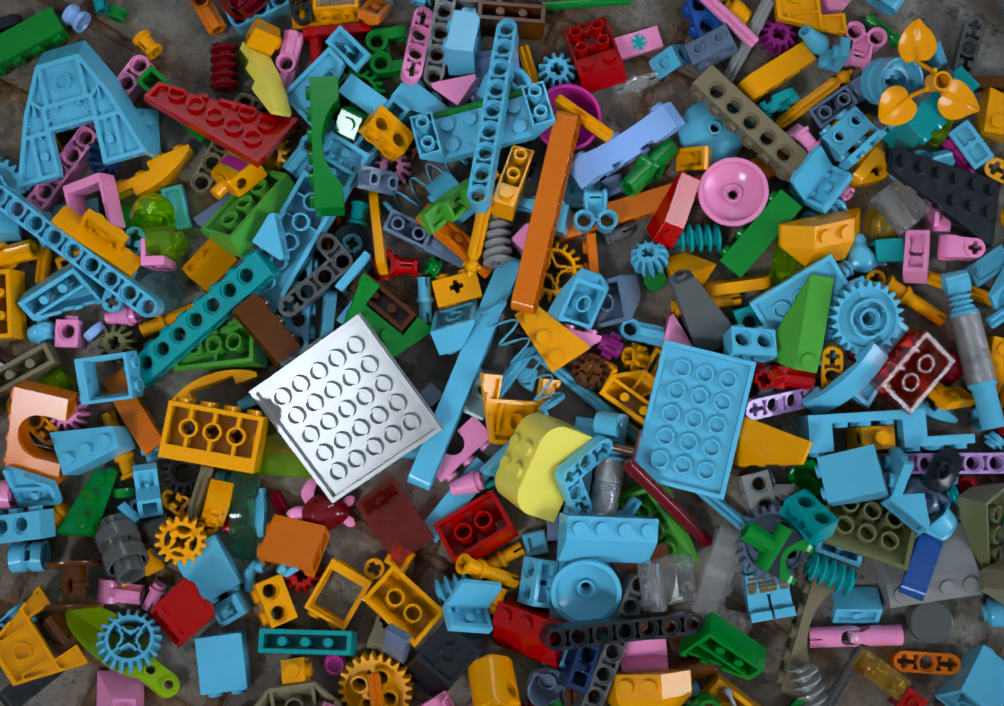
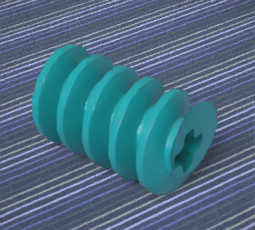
M687 223L673 246V251L675 252L677 246H680L681 251L684 252L686 246H689L690 251L693 252L695 246H698L699 251L702 252L704 246H707L708 251L712 252L713 246H716L717 251L720 252L722 236L718 224L714 223L710 229L709 224L705 223L701 229L700 224L696 223L692 230L691 224Z
M816 551L808 556V562H805L802 572L803 575L806 572L808 573L809 581H812L816 576V584L820 585L825 580V588L829 589L834 584V592L838 593L843 588L842 596L846 597L850 593L857 579V571H854L850 566L846 567L843 563L837 564L834 559L828 560V557L825 555L819 557V553Z

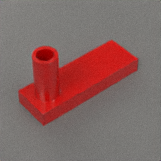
M360 22L302 27L303 37L307 44L310 43L311 64L324 52L323 42L330 37L339 25L355 39H366L367 34L372 31L371 25Z

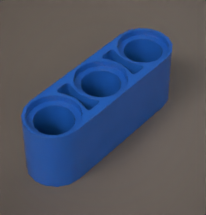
M923 533L918 536L911 554L908 571L904 573L898 592L923 601L943 541Z

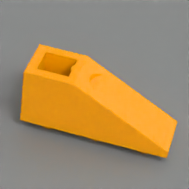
M512 145L492 198V216L513 222L534 156V150Z

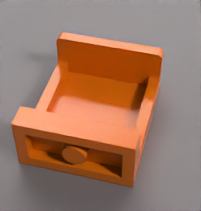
M274 514L272 521H269L266 526L264 540L260 542L257 548V557L263 565H268V562L300 569L303 570L306 576L315 577L330 538L326 526Z

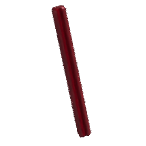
M633 458L624 461L623 469L693 538L705 548L713 544V537Z

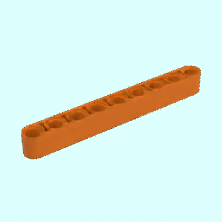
M556 111L555 123L552 125L512 295V310L529 314H536L581 126V114Z

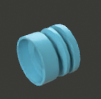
M901 57L876 58L866 65L860 77V90L863 97L869 103L877 106L881 94L891 86H902L910 94L924 84L923 72L921 67L916 64V61L906 63Z

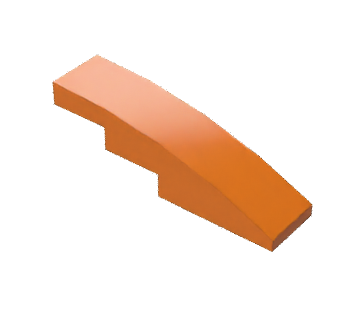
M122 369L103 381L109 395L128 392L126 374ZM137 397L113 401L121 418L143 453L149 455L159 448L162 434L156 426V421L146 408L148 405L143 398Z

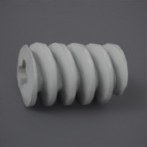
M495 216L489 217L483 245V259H485L483 265L488 268H498L512 261V257L508 255L512 252V249L506 247L512 244L511 239L508 238L511 236V231L507 230L511 227V223Z
M811 662L800 663L787 669L788 673H795V676L791 677L790 681L799 683L793 690L802 692L796 698L797 700L805 701L800 706H831V703L826 701L828 695L823 691L825 686L820 682L822 677L819 673H816L818 666Z

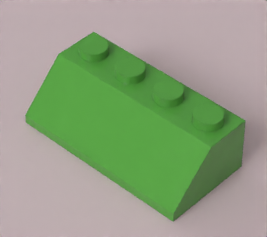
M264 168L268 175L241 197L231 195L200 231L227 253L243 258L256 245L252 241L270 213L280 212L295 186L288 174Z

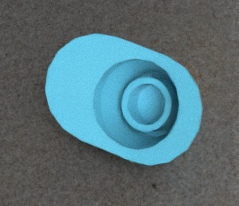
M950 502L941 505L934 515H929L930 528L924 533L938 540L948 539L958 526L956 516L949 509Z

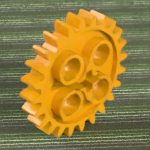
M372 650L369 657L364 651L361 659L358 656H354L352 662L348 661L345 666L346 669H343L340 674L342 677L338 681V684L341 685L338 693L344 694L340 702H347L346 706H371L365 701V699L370 700L367 674H370L368 670H371L372 673L382 671L387 675V677L380 676L384 706H410L411 701L409 699H412L414 692L410 691L413 689L414 683L409 682L412 674H405L408 667L403 666L400 668V662L392 661L393 658L391 656L385 658L383 651H381L379 656H376L375 651ZM356 678H361L366 683L362 684L358 682ZM386 693L394 694L395 698L387 696Z

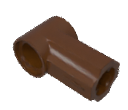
M61 610L50 615L42 623L56 641V649L60 655L76 644H79L81 649L84 648L69 630L65 615Z

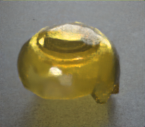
M876 207L869 210L865 215L863 229L874 240L893 239L900 232L901 220L894 210L887 207Z

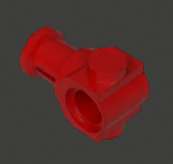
M386 249V257L390 261V267L388 268V274L385 275L379 274L375 258L373 260V267L376 270L377 276L376 281L390 282V278L399 277L400 274H411L414 277H418L419 257L414 259L400 258V255L392 254L391 249Z

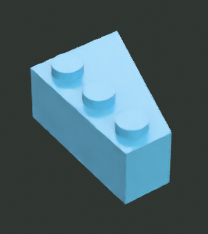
M125 426L50 432L63 475H82L136 448L132 435Z

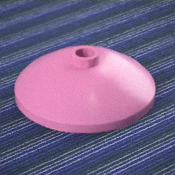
M737 157L725 158L711 165L703 174L698 188L699 202L705 214L714 222L729 227L742 226L756 219L765 208L769 195L768 182L762 170L751 161ZM730 192H735L737 194V197L731 199L728 196V194Z

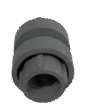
M112 514L103 518L99 524V531L95 535V541L100 554L103 555L102 561L106 573L111 577H115L117 582L121 584H129L141 579L146 573L145 566L149 561V556L145 545L140 542L141 535L136 522L128 520L124 514Z

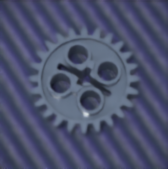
M768 505V510L764 506H759L760 513L751 510L752 518L748 516L743 517L746 522L751 520L769 533L773 532L777 523L782 522L784 526L800 535L779 514L782 508L779 505L776 510L774 505ZM738 524L741 529L744 527L743 524ZM741 539L734 543V545L741 547L736 552V555L744 556L740 563L743 565L748 563L746 571L751 572L754 570L753 576L758 578L762 574V580L768 581L769 577H771L772 581L777 582L778 578L766 573L753 564L760 553L758 550H754L752 546ZM795 550L787 556L786 567L791 576H795L794 568L802 570L799 564L800 561L808 562L803 556L806 552Z

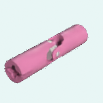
M900 624L867 625L860 628L857 626L809 627V636L807 637L808 648L860 646V644L868 646L903 645L904 633ZM844 632H846L849 642L841 641V636Z

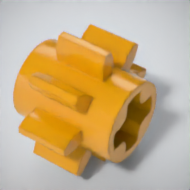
M632 343L631 347H625L621 357L625 363L623 367L631 371L640 370V367L646 368L650 358L646 352L648 348L637 343Z

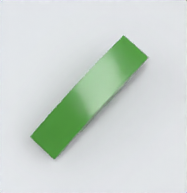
M483 175L478 179L483 180L485 179V176ZM470 177L451 188L418 214L426 234L433 235L446 222H455L463 213L471 209L467 197ZM499 178L495 181L496 187L499 182Z

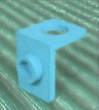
M683 44L670 45L649 60V65L657 80H662L680 66L692 64ZM679 51L683 54L684 59L680 56Z

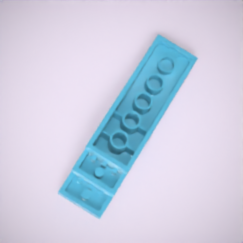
M331 131L323 145V154L330 170L343 184L345 203L357 180L358 164L367 165L372 155ZM309 165L307 170H303L279 212L290 259L279 260L262 248L258 249V251L264 252L280 271V274L257 294L259 297L262 295L270 304L269 309L273 313L278 311L279 301L290 292L316 251L318 237L327 233L336 216L316 217L315 208H310V194H314V186L310 187L309 172H313V165ZM248 270L247 279L251 281L253 273L251 270Z

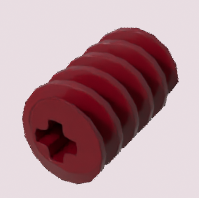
M226 42L213 43L210 49V54L212 55L210 62L213 64L210 67V71L213 73L210 76V80L213 83H211L210 88L215 92L232 93L235 91L233 86L239 85V81L233 80L234 77L239 76L238 72L233 71V69L239 67L238 63L233 62V60L239 59V55L232 53V51L239 50V47Z

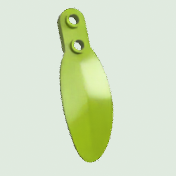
M102 607L67 610L65 619L69 630L80 644L102 663L105 656H98V651L102 648L96 647V642L100 641L97 638V633L104 632L101 629L102 624L110 625L108 623L109 616L115 620L117 619L116 613ZM132 625L124 626L128 630L135 629ZM116 632L112 634L109 640L111 650L115 649L116 644L120 641ZM144 637L139 641L141 649L145 651L149 643ZM125 638V644L128 642L134 644V639L128 640ZM124 653L120 657L133 658L135 656L132 653ZM148 657L151 665L146 666L142 663V671H138L135 666L133 667L132 674L128 673V668H124L122 675L139 679L161 698H172L179 691L180 681L177 676L156 659ZM116 666L114 671L119 673V666ZM153 667L154 673L148 674L146 668ZM166 681L172 683L171 689H166L164 687V683Z

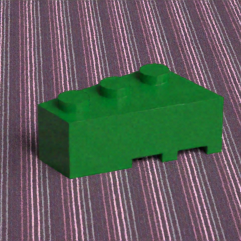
M713 612L703 618L704 626L699 633L683 635L681 637L679 651L681 656L692 655L700 658V663L707 665L710 662L719 665L722 671L746 680H751L765 671L767 648Z

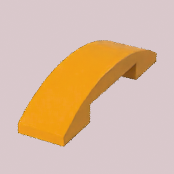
M241 369L215 372L193 381L179 391L172 400H176L178 396L193 398L198 401L196 391L233 378L236 384L242 385L262 378L261 373Z

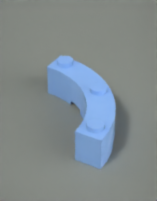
M659 102L650 109L651 113L623 133L620 134L619 131L614 133L609 142L588 152L580 151L575 154L570 173L580 188L589 187L600 181L603 176L606 175L608 177L650 151L652 143L666 140L682 128L686 123L671 102L665 104Z

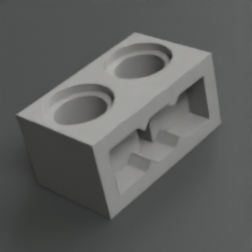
M762 469L737 476L748 517L752 518L751 510L760 513L758 505L761 500L765 499L768 505H774L775 510L778 505L781 506L780 499L772 493L775 480L773 474L769 473L768 470ZM756 477L762 480V486L758 490H755L752 485Z

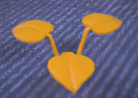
M920 18L911 22L902 32L898 41V53L904 62L911 63L916 61L919 67L929 71L930 74L925 78V87L910 95L902 86H891L881 94L878 103V119L882 124L888 126L902 125L910 121L917 112V105L912 98L928 91L938 92L941 95L937 100V109L948 120L961 119L980 111L975 95L964 82L956 79L952 80L948 72H938L937 68H932L921 62L929 60L934 55L937 42L932 31Z

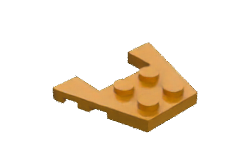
M773 0L777 22L799 27L809 25L817 31L845 36L848 33L845 13L822 15L820 0Z
M480 372L488 441L492 444L505 445L514 434L520 421L529 414L539 412V407L551 399L552 396L538 401L499 398L503 375ZM539 378L537 394L543 390L551 378ZM553 378L551 384L538 398L554 393L556 388L559 389L561 380Z
M38 586L32 592L31 597L23 603L17 614L0 631V666L13 686L79 667L90 662L79 644H76L56 658L41 635L32 617L43 611L45 605L53 604L42 586Z

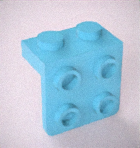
M816 145L807 154L798 169L793 172L790 183L805 205L826 214L852 181L853 176L851 173L833 166L823 147Z
M461 579L442 606L447 631L490 634L493 626L488 608L501 591V583L489 580Z

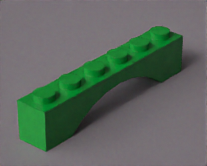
M309 77L310 86H305L306 101L310 100L311 107L306 108L307 122H311V129H307L308 143H312V150H308L309 165H313V172H309L310 187L314 186V194H310V208H315L316 217L345 215L343 184L334 176L323 154L324 137L332 117L340 108L338 77Z

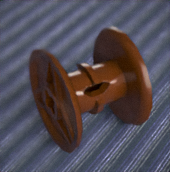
M86 560L45 563L44 567L47 569L62 570V584H59V588H62V603L45 605L43 610H76L104 607L105 605L102 602H86L87 586H90V583H87V568L101 567L104 565L103 561Z

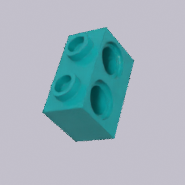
M806 488L785 498L779 513L812 547L833 536L839 519Z

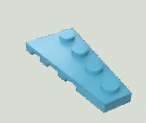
M874 126L871 129L873 134L868 138L864 135L854 144L856 149L852 153L847 151L838 159L840 164L837 167L847 171L895 126H887L883 130Z

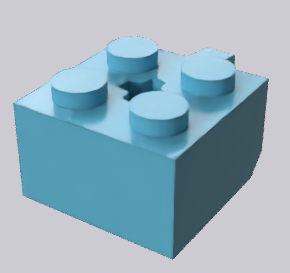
M463 7L462 10H454L452 19H448L447 33L449 34L448 38H444L442 47L443 52H446L444 65H448L449 75L455 76L476 74L482 49L480 17L476 14V9Z

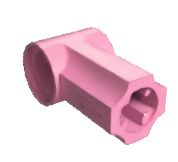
M100 577L96 602L105 604L119 602L141 605L145 598V584L131 583L122 587L116 578Z

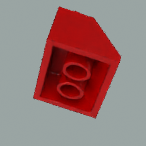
M493 489L433 524L455 565L458 557L463 553L469 554L471 558L477 560L519 536Z
M512 600L498 601L492 621L495 644L559 668L563 650L552 651L541 643L539 632L546 625L570 621ZM553 632L549 635V643H552L556 640V632Z

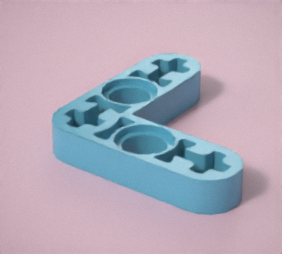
M601 434L594 436L562 462L555 471V480L570 513L590 514L592 511V503L582 477L604 460L612 451L613 442ZM587 455L586 462L581 465L582 458ZM577 486L575 494L570 496L572 489Z

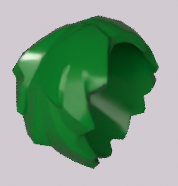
M806 458L804 465H792L787 473V484H795L800 490L806 488L816 498L821 495L820 488L824 487L822 478H817L814 467L817 463L814 459L807 460Z

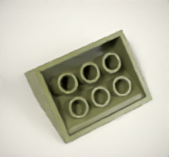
M820 495L819 501L839 519L833 536L822 541L823 543L905 572L908 571L916 532L880 504L884 499L831 507L828 501H823L822 495Z

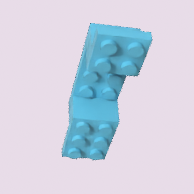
M925 408L797 416L798 437L813 443L807 456L813 458L825 456L827 452H834L832 428L848 427V422H850V427L871 426V421H873V425H894L896 447H900L902 451L906 452L920 451V446L921 450L967 448L969 443H975V434L928 436Z

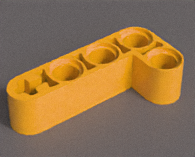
M802 41L749 74L736 87L756 104L765 94L812 65L817 58Z

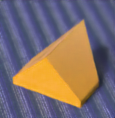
M683 252L669 256V264L665 268L668 277L673 276L676 271L688 269L699 283L704 286L717 264Z

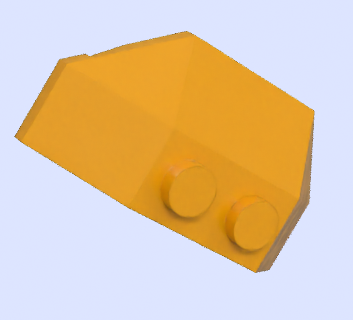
M860 208L780 223L779 247L804 267H807L828 253L832 254L835 261L845 259L860 231Z
M644 369L612 374L599 394L643 427L655 377Z
M605 669L599 670V673L602 676L605 672ZM617 669L606 700L611 706H682L693 693L691 669L622 672L621 669Z

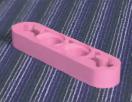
M424 6L418 7L414 11L400 72L401 80L411 86L416 85L421 78L429 43L433 12ZM421 16L425 17L423 25H419ZM421 33L425 39L417 40L413 34ZM416 51L420 54L421 58L414 59L410 56L409 52ZM411 66L415 67L413 77L409 76Z

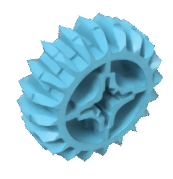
M127 609L126 616H122L120 612H117L116 620L109 616L108 623L110 625H101V629L104 632L97 633V638L100 641L96 642V647L102 648L98 651L99 657L105 656L102 663L105 665L111 662L110 670H114L116 666H119V673L122 674L124 668H128V673L132 674L133 667L135 666L138 671H142V663L146 666L151 665L148 657L152 659L157 658L158 654L155 651L161 650V644L157 642L162 641V635L157 634L160 632L159 626L153 627L156 623L154 619L147 621L149 614L145 613L142 617H139L140 611L136 610L134 615H130V610ZM135 625L138 627L134 630H128L124 626ZM116 632L120 641L116 644V648L111 650L109 640L112 634ZM147 633L150 642L146 650L143 651L139 641L143 638V634ZM125 638L128 640L134 639V644L129 642L125 644ZM124 653H132L135 657L123 658L120 656Z

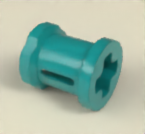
M352 200L351 217L348 219L347 224L367 227L366 218L368 209H370L369 203Z

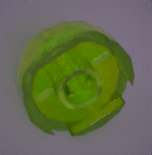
M151 192L134 201L129 212V225L132 227L134 224L145 230L148 234H164V230L169 228L171 232L176 227V211L173 204L159 193Z

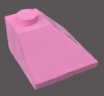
M98 670L96 706H144V683L137 678L122 675L114 670Z

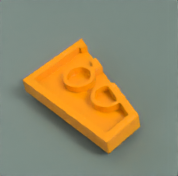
M539 306L536 314L519 311L514 315L551 373L591 348Z

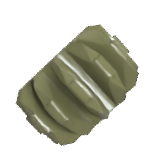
M114 324L111 330L108 328L103 329L105 336H98V339L103 340V342L98 344L97 348L104 349L100 355L137 351L136 348L132 347V344L138 343V340L132 338L134 332L131 330L127 331V326L122 325L119 328L118 325ZM116 340L121 343L119 347L114 345ZM123 358L108 360L109 362L116 360L118 363H123Z

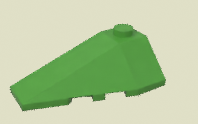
M809 274L789 311L785 313L781 324L775 330L777 357L772 362L796 370L817 373L823 348L834 278Z
M234 319L227 322L228 325L216 329L179 361L173 367V371L266 368L267 355L240 323Z
M637 482L620 492V500L618 502L620 510H623L630 497L635 496L641 500V505L635 516H650L659 519L658 543L666 542L668 556L678 566L698 561L699 558L689 533ZM660 484L674 498L670 488Z

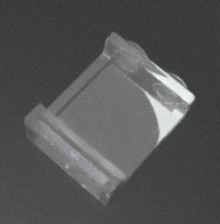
M895 180L870 199V202L899 236L918 223L920 218L932 210V207L925 199H921L916 195L917 192L910 186H904L898 180Z
M673 553L637 563L643 611L663 612L667 610L668 605L681 601L697 600L691 554Z

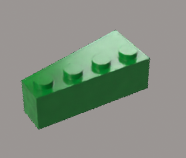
M782 189L777 192L773 190L768 196L767 204L761 214L747 228L742 226L734 235L737 238L732 245L727 244L719 254L722 257L719 260L741 278L779 235V224L790 222L802 206Z

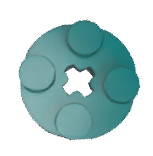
M791 87L771 96L772 99L767 102L764 100L757 107L770 118L772 113L776 111L778 114H781L790 109V105L798 102L800 97L796 89Z

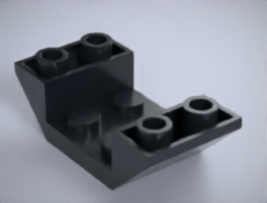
M444 621L419 652H416L405 665L408 667L405 674H412L411 680L431 697L444 690L448 691L481 653L493 636V629L490 634L447 631Z

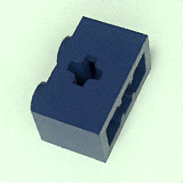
M593 646L568 649L557 685L577 693L587 694L602 647Z

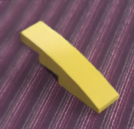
M243 41L240 50L249 60L246 70L255 80L252 90L270 114L290 117L292 113L287 94L272 59L246 46V42Z

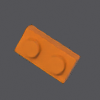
M367 0L358 9L357 18L363 20L368 25H379L391 12L393 3L384 0Z
M596 233L586 234L585 240L581 242L582 254L587 255V263H583V267L586 270L599 274Z

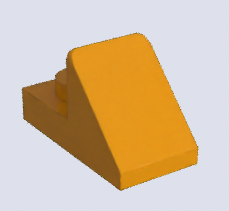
M711 147L678 148L676 171H706L712 165Z

